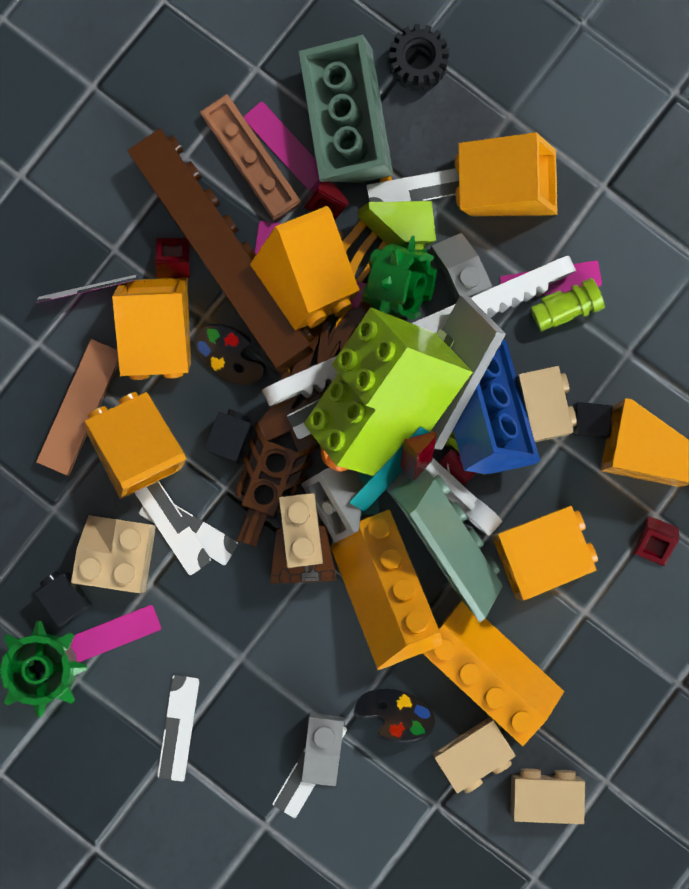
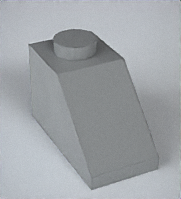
M462 233L431 246L456 302L460 295L473 297L493 287L478 254Z
M329 467L301 483L307 494L315 493L317 512L335 543L359 531L361 509L350 504V501L364 487L357 471L348 469L344 472H338Z
M310 713L302 782L336 786L344 717Z

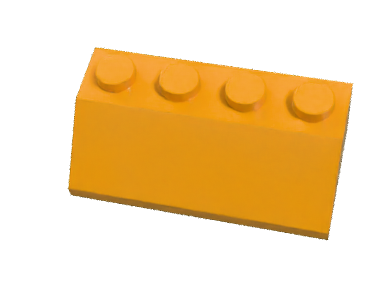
M390 509L361 520L359 531L330 546L377 670L443 645L439 628Z
M461 600L438 625L443 645L423 654L519 744L524 746L546 722L565 691L486 618L479 622Z

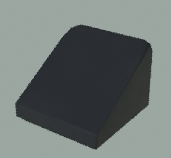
M577 402L575 413L577 426H574L573 435L601 439L610 438L611 405Z

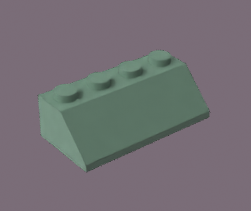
M364 35L299 51L319 180L321 182L363 183L393 176L373 50Z
M425 469L417 479L413 481L411 479L407 480L391 491V494L458 597L477 620L481 622L487 617L503 587L496 576L500 569L490 555L484 557L480 548L484 544L475 530L472 528L468 531L463 524L467 517L457 502L453 504L449 502L446 495L450 490L440 475L433 477Z

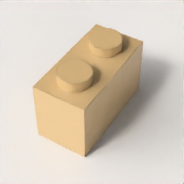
M559 366L518 374L517 380L535 442L572 434L574 432L573 426H577V419L573 406L568 407L565 394L569 393V383L566 374L560 373Z
M315 493L279 497L287 567L323 564Z
M491 717L483 720L433 753L434 758L457 794L462 790L465 793L475 790L483 783L481 778L492 771L494 775L503 772L512 765L510 760L516 756Z
M525 768L520 769V774H511L510 816L514 822L584 824L585 781L580 776H576L575 771L555 770V775H541V770Z

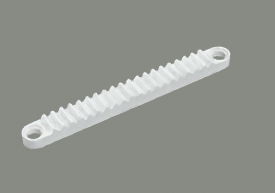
M565 256L470 298L491 318L499 311L503 313L511 306L513 308L518 306L522 301L528 302L534 296H541L548 290V285L576 272L570 256ZM455 304L412 324L437 333L439 329H443ZM337 356L264 388L262 391L269 406L276 405L299 394L309 398L312 395L313 388L319 393L323 392L325 383L330 386L338 374L332 366Z

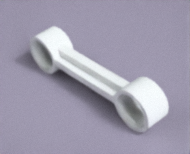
M432 458V462L425 469L433 477L440 475L450 490L446 495L448 500L452 503L457 502L467 519L489 537L503 521L493 510L477 499L440 463Z

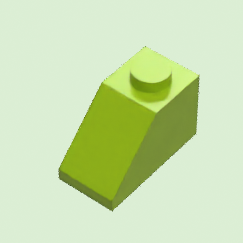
M432 201L368 202L357 210L358 218L387 245L396 244L406 247L412 235L415 236V250H423L424 247L436 241Z

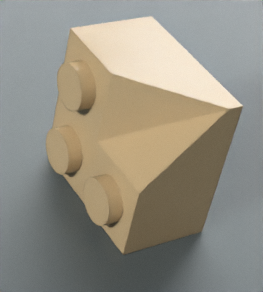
M88 515L77 546L71 583L145 593L156 525Z

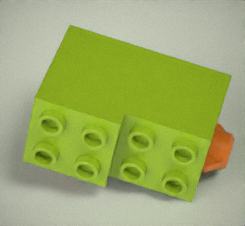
M370 307L332 363L338 374L312 410L304 425L320 444L322 460L327 466L338 472L350 469L374 476L401 448L404 440L410 438L419 427H423L429 432L432 430L473 371L437 333Z

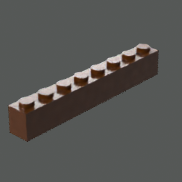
M159 128L128 149L129 155L279 374L311 354L313 349L309 342L314 339L306 326L295 331L250 266V263L256 256L255 252L247 241L242 244L234 235L239 231L228 214L223 217L216 209L220 202L209 187L205 190L202 189L198 183L202 176L191 161L187 164L184 163L180 157V154L184 151L173 135L167 138L162 129Z

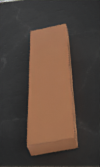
M228 94L200 111L201 117L273 222L278 221L302 205L301 200Z
M93 339L90 340L38 456L37 463L67 476L70 475L87 437L84 421L89 419L87 415L90 412L100 408L119 365L118 350Z

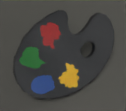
M208 324L200 328L194 338L195 348L200 359L213 373L222 379L238 385H250L258 382L264 376L266 371L265 364L261 361L249 359L243 354L245 347L251 343L250 338L243 332L225 324ZM237 363L242 365L244 371L238 370L235 367V364Z
M395 689L368 691L361 695L354 708V714L358 719H380L383 722V726L379 729L377 735L380 739L388 742L413 743L425 739L432 732L435 725L433 712L422 700L407 692ZM376 704H384L387 708L379 709L376 707Z

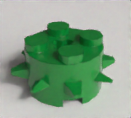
M413 235L406 247L389 244L382 250L375 249L369 260L371 268L369 280L362 293L364 302L370 303L374 309L386 314L391 313L392 316L397 318L401 316L414 320L420 317L421 312L418 309L423 301L430 302L435 288L437 269L431 268L430 262L434 259L433 255L428 254L425 247L423 250H415V236Z
M36 621L31 636L19 639L7 634L4 637V641L9 651L5 653L2 658V664H0L2 683L5 689H8L4 703L8 706L19 701L22 704L33 705L37 717H43L47 703L53 700L60 699L72 704L75 701V697L71 687L76 680V674L87 670V665L77 662L76 654L72 649L71 644L75 635L71 632L62 637L47 634L42 621ZM40 661L42 665H45L46 672L41 677L39 676L40 672L34 671V665L40 663Z

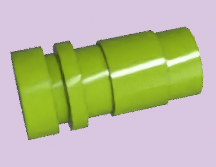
M589 278L580 283L581 286L575 284L570 287V291L562 293L560 290L541 298L542 303L530 307L539 331L542 332L551 327H557L580 315L586 317L590 314L589 311L595 313L604 309L605 304L594 279Z

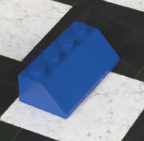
M502 340L453 429L464 471L492 474L540 462L506 340Z

